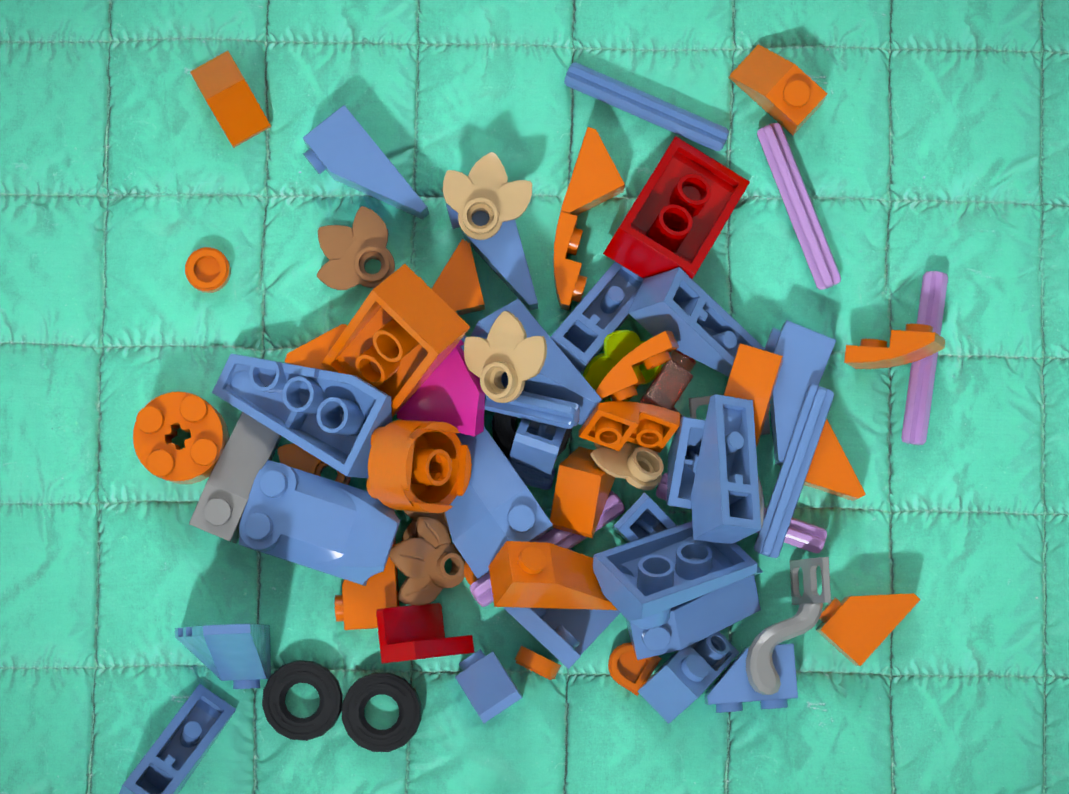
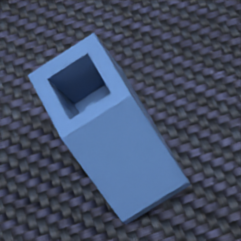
M718 631L683 650L676 651L637 692L669 724L700 697L740 652Z
M778 644L773 650L772 660L781 683L777 693L762 695L754 691L746 673V657L749 647H745L705 694V704H716V713L743 711L742 702L760 701L761 709L787 708V699L798 698L794 644Z

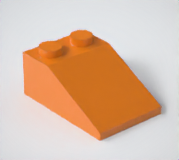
M404 264L370 292L321 364L332 372L355 375L391 396L393 418L453 351L470 326L424 280Z

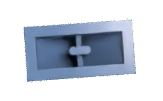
M682 416L680 420V426L676 431L668 453L666 504L669 506L692 509L691 493L706 421L704 419Z
M521 419L508 461L551 475L566 428Z
M643 493L612 529L629 543L676 527L677 525L647 494Z

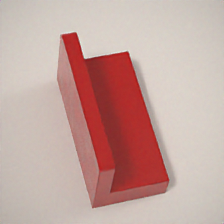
M440 603L381 608L376 611L382 664L474 653L472 635L445 638L442 606Z

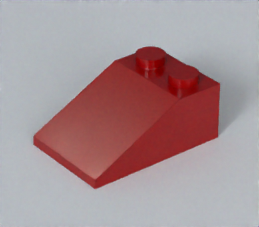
M675 136L603 254L643 279L678 267L693 279L750 181Z

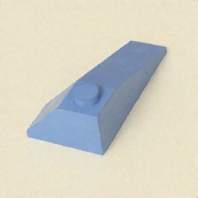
M230 354L212 391L216 396L347 477H369L368 458L371 449V435L376 428L386 426L392 422L391 396L355 375L243 355Z
M485 427L484 431L475 437L456 433L461 444L468 445L472 464L471 477L463 496H456L449 505L453 507L445 512L453 544L477 579L489 572V564L506 541L534 542L551 531L553 524Z
M227 624L175 628V638L221 681L233 680V689L260 688V679L270 678V625Z

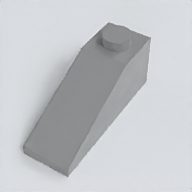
M242 412L204 487L189 525L230 542L237 543L240 533V520L249 499L254 479L267 460L272 461L282 436Z

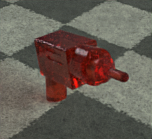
M675 349L670 354L672 360L663 364L641 397L640 402L679 412L674 406L693 378L690 372L695 366L696 361Z

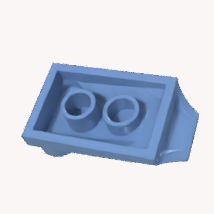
M267 460L254 479L249 499L240 520L239 545L366 586L371 576L384 571L401 520L393 509L388 508L378 499L372 498L368 491L289 467L283 463Z
M692 521L594 554L593 571L603 595L629 622L646 630L655 629L667 623L670 619L672 607L763 572L758 567V563L736 543L730 545L693 540Z

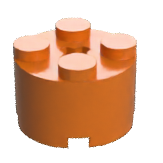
M170 392L151 400L138 412L133 430L134 449L143 466L153 475L177 484H193L210 477L229 440L228 428L222 415L201 397L187 392ZM180 428L187 433H191V438L185 440V448L183 449L172 443V438L177 436V430Z
M396 420L386 426L378 427L371 435V449L368 458L369 477L366 483L368 494L372 498L378 499L388 508L395 510L426 513L446 512L453 507L449 505L456 496H463L469 485L472 464L468 445L461 444L456 433H460L458 429L446 422Z

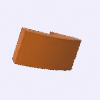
M561 211L554 242V281L560 308L569 311L572 300L581 302L588 277L580 275L582 263L566 259L568 253L572 255L577 254L583 230L576 228L578 216Z
M906 324L905 331L891 330L889 348L887 347V341L878 339H861L860 346L846 345L844 363L855 369H880L901 366L921 360L944 349L945 339L932 332L933 327L930 325Z
M664 331L645 341L623 357L604 377L595 390L602 400L611 398V401H625L638 395L635 387L646 382L639 365L644 364L646 369L650 370L672 360L669 352L679 348L673 332Z
M740 343L724 396L753 400L757 447L784 359L781 355Z
M602 402L597 404L579 430V437L616 451H620L626 441L660 453L679 428L680 413L639 402Z

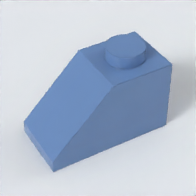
M480 649L459 663L463 672L455 676L483 723H486L523 697L494 652L485 656Z

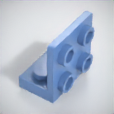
M503 607L568 669L620 614L618 610Z

